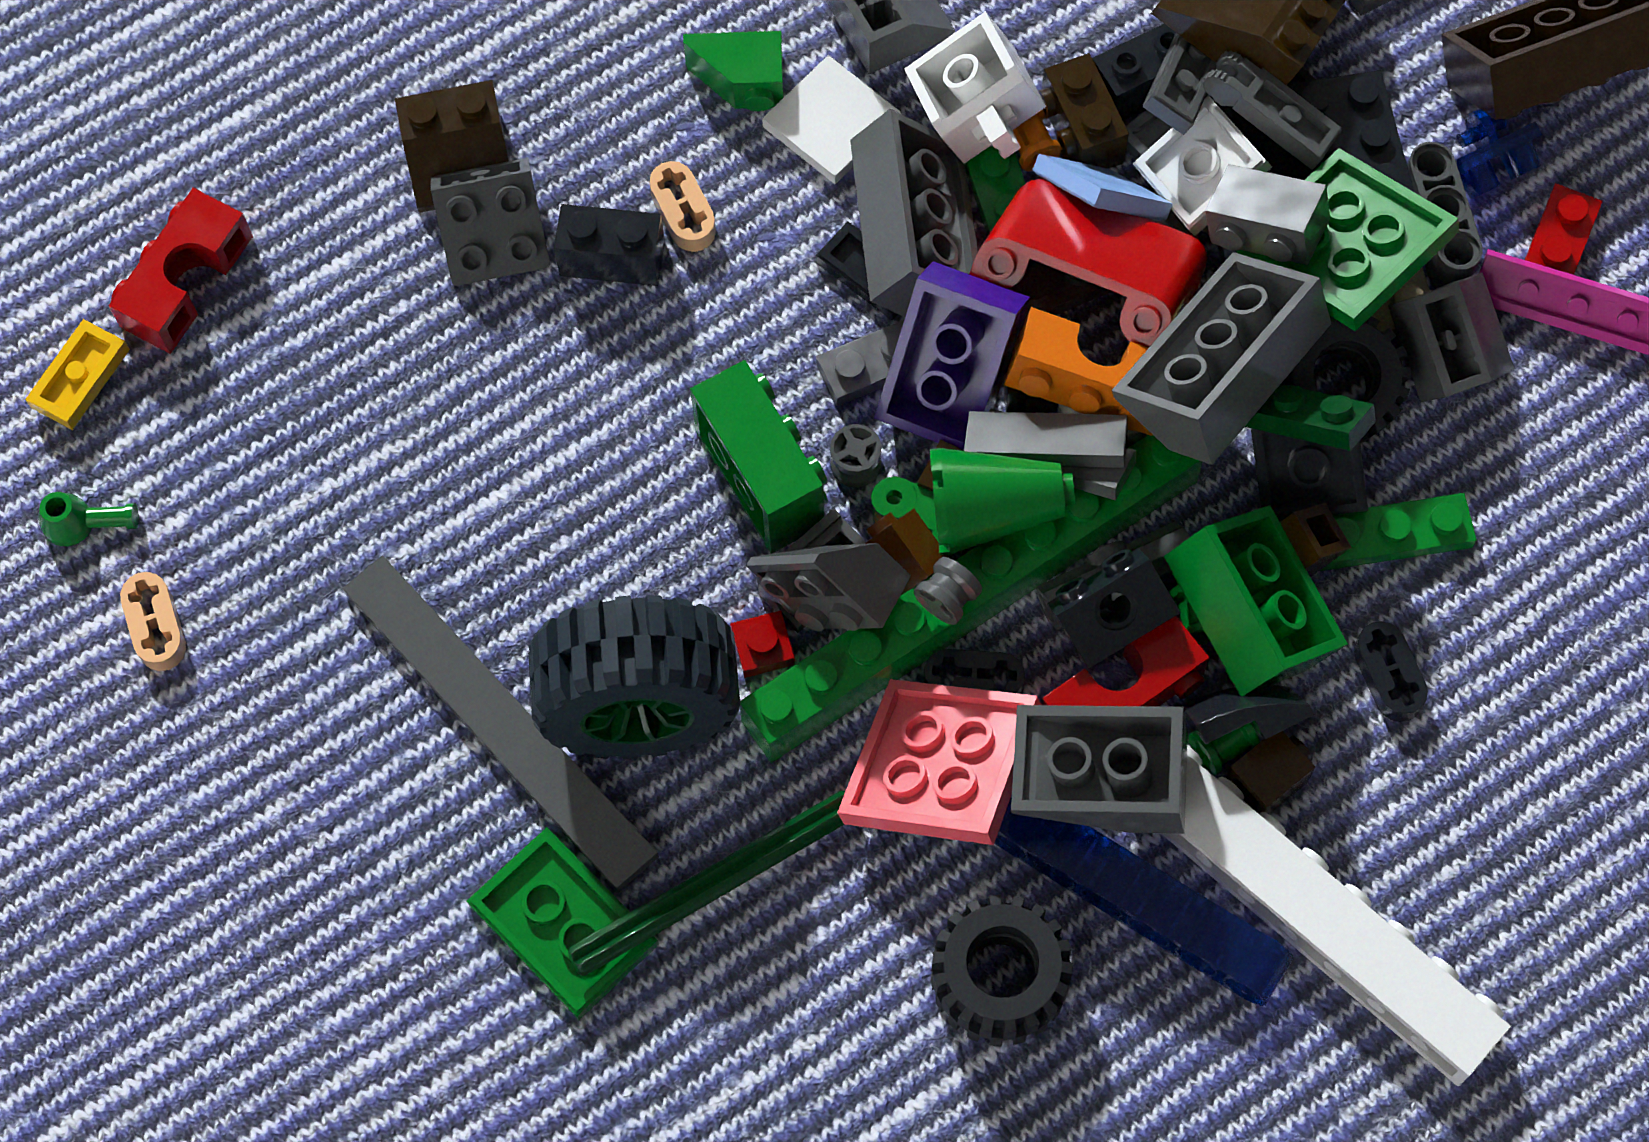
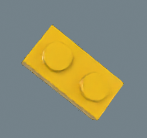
M83 319L26 397V402L30 408L73 430L130 349L123 339Z

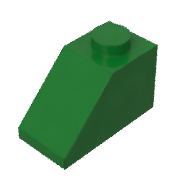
M781 31L683 34L686 68L735 109L762 112L775 107L784 98Z

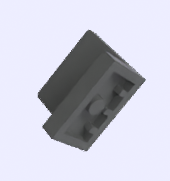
M528 157L431 177V194L453 285L459 286L544 269L550 266Z

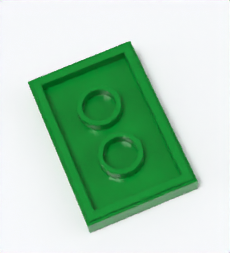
M547 827L466 901L469 907L578 1020L590 1011L659 945L658 940L653 936L586 976H581L576 971L569 958L568 950L570 947L630 913V911Z

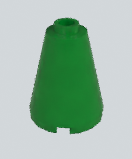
M945 448L930 449L940 555L953 554L1065 517V506L1075 505L1072 473L1062 474L1061 463Z

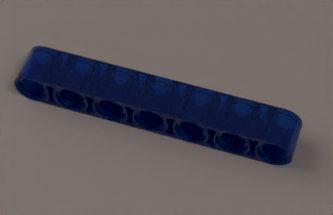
M1011 795L994 843L996 846L1241 998L1259 1006L1267 1004L1293 961V955L1282 944L1090 826L1012 814Z

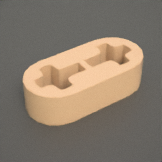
M674 161L660 164L651 173L649 184L652 200L659 214H661L664 224L679 248L690 252L704 250L711 245L716 234L715 218L710 205L693 173L686 165ZM672 180L676 186L680 185L681 199L676 200L672 191L669 188L665 189L664 183L666 181ZM690 213L696 225L701 224L700 232L693 233L690 228H685L684 214Z
M150 572L137 573L128 578L120 592L121 604L133 647L141 661L150 669L156 671L170 670L182 661L186 652V641L173 596L163 579L157 574ZM145 589H151L154 594L151 599L154 613L150 615L147 614L139 602L142 599L141 592ZM159 628L166 640L169 641L165 644V652L160 655H156L152 649L155 646L152 630Z

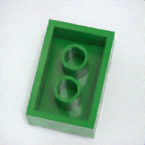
M743 360L690 388L696 432L770 554L798 540L824 517V505L828 504V499L823 485L827 484L828 481L818 460L813 455L806 458L797 444L801 442V436L788 414L780 417L772 404L776 398L767 378L763 373L754 375L746 360Z
M1270 505L1205 526L1164 556L1177 584L1182 588L1200 621L1203 631L1210 639L1226 669L1228 677L1233 681L1241 697L1303 673L1348 645Z

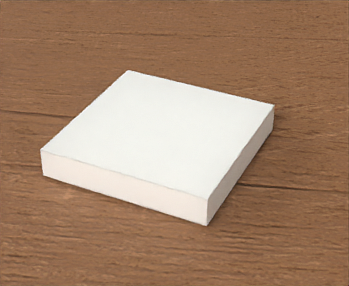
M828 55L762 118L763 128L832 183L836 184L853 168L850 139L887 110L892 109L900 114L901 111Z
M1209 96L1205 97L1193 126L1184 135L1171 128L1133 163L1160 197L1173 203L1171 210L1195 236L1208 225L1205 210L1228 164L1264 172L1272 168Z

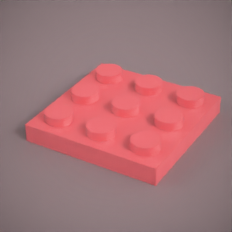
M890 679L837 812L843 824L994 845L1012 795L1017 705H1041L1038 697L1035 695Z

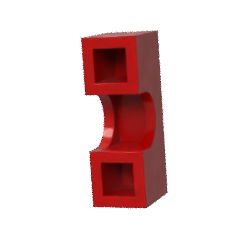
M192 188L184 201H179L172 208L168 222L156 240H151L144 247L139 263L128 279L122 280L115 287L108 306L120 328L171 354L198 316L188 293L176 287L179 277L187 270L198 266L210 267L227 275L253 238L244 214Z
M1175 616L1125 646L1123 657L1132 666L1138 678L1137 683L1132 687L1121 691L1106 689L1100 686L1084 668L1044 696L1041 705L1161 707L1160 705L1174 695H1177L1179 699L1186 698L1204 683L1203 675L1210 657Z

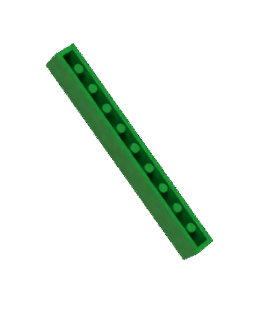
M1146 435L1128 447L1136 450V464L1116 500L1074 488L1075 505L1065 506V517L980 544L956 559V562L968 569L978 579L983 588L976 600L967 601L963 606V616L957 624H947L929 613L916 599L914 589L917 586L899 597L883 628H859L855 631H846L740 701L741 722L768 760L773 763L885 689L890 679L898 680L926 662L933 653L945 649L1035 590L1037 586L1061 573L1197 483L1203 462L1168 450L1154 435Z

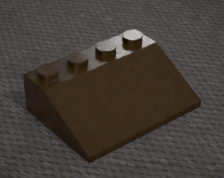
M1160 0L1151 14L1215 63H1217L1218 58L1225 51H1236L1237 54H1241L1243 58H1247L1260 69H1266L1287 86L1303 67L1346 0Z

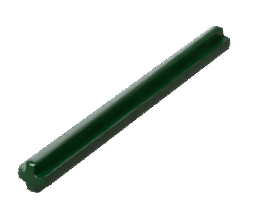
M845 791L833 794L571 946L568 952L572 965L581 976L590 974L845 825L837 813Z

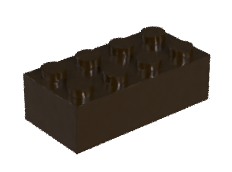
M1532 0L1442 33L1447 86L1493 119L1504 120L1517 117L1522 113V110L1538 104L1560 101L1568 93L1581 88L1603 85L1609 82L1611 77L1624 72L1649 68V0Z

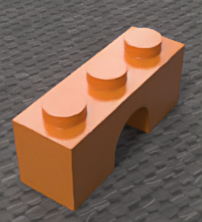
M1031 307L1016 338L1004 385L1020 390L1029 396L1040 397L1072 408L1082 414L1127 415L1128 430L1139 431L1153 436L1114 398L1112 389L1147 351L1148 347L1130 341L1119 364L1114 366L1098 365L1087 359L1078 347L1077 337L1081 324Z

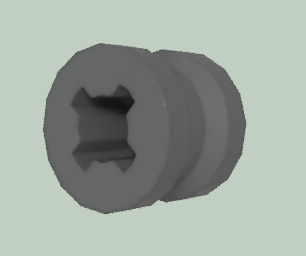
M858 424L848 425L837 431L831 440L830 467L832 473L840 483L848 487L859 488L869 485L877 478L881 471L882 445L879 436L871 428ZM849 458L852 459V460H857L858 463H859V465H858L857 463H852V462H850V461H849V462H846V461H847V459H849Z
M941 557L933 566V576L929 581L920 582L914 589V595L918 602L933 616L947 624L955 625L963 616V606L967 601L976 600L983 588L978 579L964 566L950 558Z

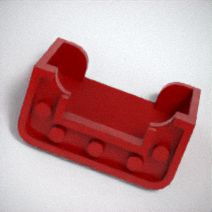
M1036 179L1027 182L1019 188L977 252L969 275L1004 288H1011L1022 280L1027 272L1030 261L1035 260L1126 296L1127 298L1119 321L1121 331L1128 341L1149 348L1195 296L1206 268L1207 254L1200 240L1190 234L1149 218L1093 207L1045 179Z

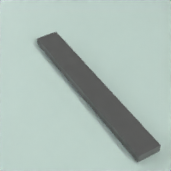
M383 555L342 588L351 602L618 893L659 858L658 852L565 751L552 745L548 739H544L534 726L532 716Z

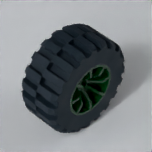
M631 595L615 597V600L602 602L599 599L586 602L582 608L576 609L571 607L562 611L557 619L550 618L546 621L541 629L537 631L529 645L531 714L534 726L544 739H548L552 745L559 749L566 747L570 753L578 755L588 753L593 754L594 758L608 759L610 756H620L623 759H637V756L652 755V757L667 755V752L674 750L682 752L694 748V745L699 742L705 744L715 739L717 733H724L739 712L740 694L734 633L718 613L715 614L709 607L702 604L694 606L687 599L675 597L673 600L663 599L660 595L631 598Z

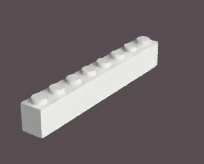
M1187 745L1185 834H1161L1455 1085L1460 1086L1511 1027L1502 1019L1504 1014L1499 1006L1485 995L1479 993L1473 995L1458 982V973L1447 962L1435 956L1429 958L1414 945V936L1403 925L1394 920L1385 921L1370 908L1372 906L1370 899L1360 889L1352 884H1346L1345 886L1327 872L1329 870L1327 863L1316 852L1309 848L1301 850L1285 837L1286 830L1278 820L1268 813L1261 812L1258 814L1243 801L1244 795L1234 783L1224 777L1216 779L1201 766V758Z

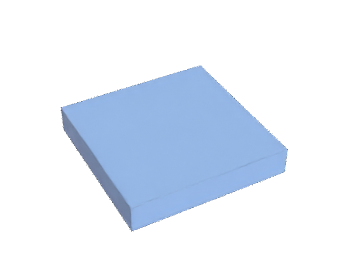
M1038 154L1033 167V171L1038 176L1096 208L1162 221L1167 220L1173 204L1111 169L1044 154Z

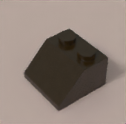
M493 80L394 98L402 143L419 213L435 210L431 194L432 176L509 161Z

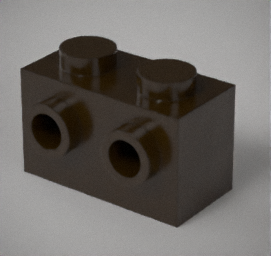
M1090 53L1044 68L1042 87L1038 92L1046 105L1043 109L1045 118L1050 119L1056 132V139L1062 147V156L1071 161L1107 169L1123 164L1129 133Z

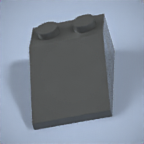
M1017 705L1011 799L1012 814L1127 833L1185 834L1188 727L1183 707Z

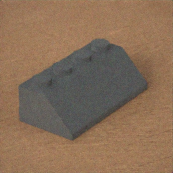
M889 109L850 139L870 302L905 317L917 278L933 261L969 274L978 249L965 163L944 142L938 132Z
M1233 252L1112 389L1114 398L1168 450L1213 465L1331 325L1320 278Z

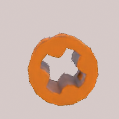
M1043 109L1013 129L1021 147L1018 150L1021 155L1019 164L1024 171H1033L1038 154L1059 158L1062 150L1060 143L1057 140L1051 139L1043 123L1045 119Z

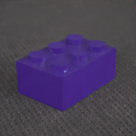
M933 261L917 278L874 419L937 443L941 439L964 450L969 411L989 412L990 408H994L1030 297Z

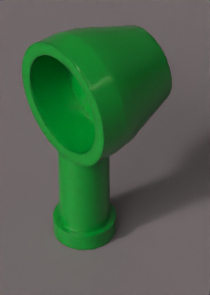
M53 492L45 496L41 501L38 521L42 533L51 543L66 547L83 541L92 528L126 527L127 529H137L139 513L135 503H127L125 506L89 508L85 501L74 494ZM66 506L63 514L53 517V512L57 508Z

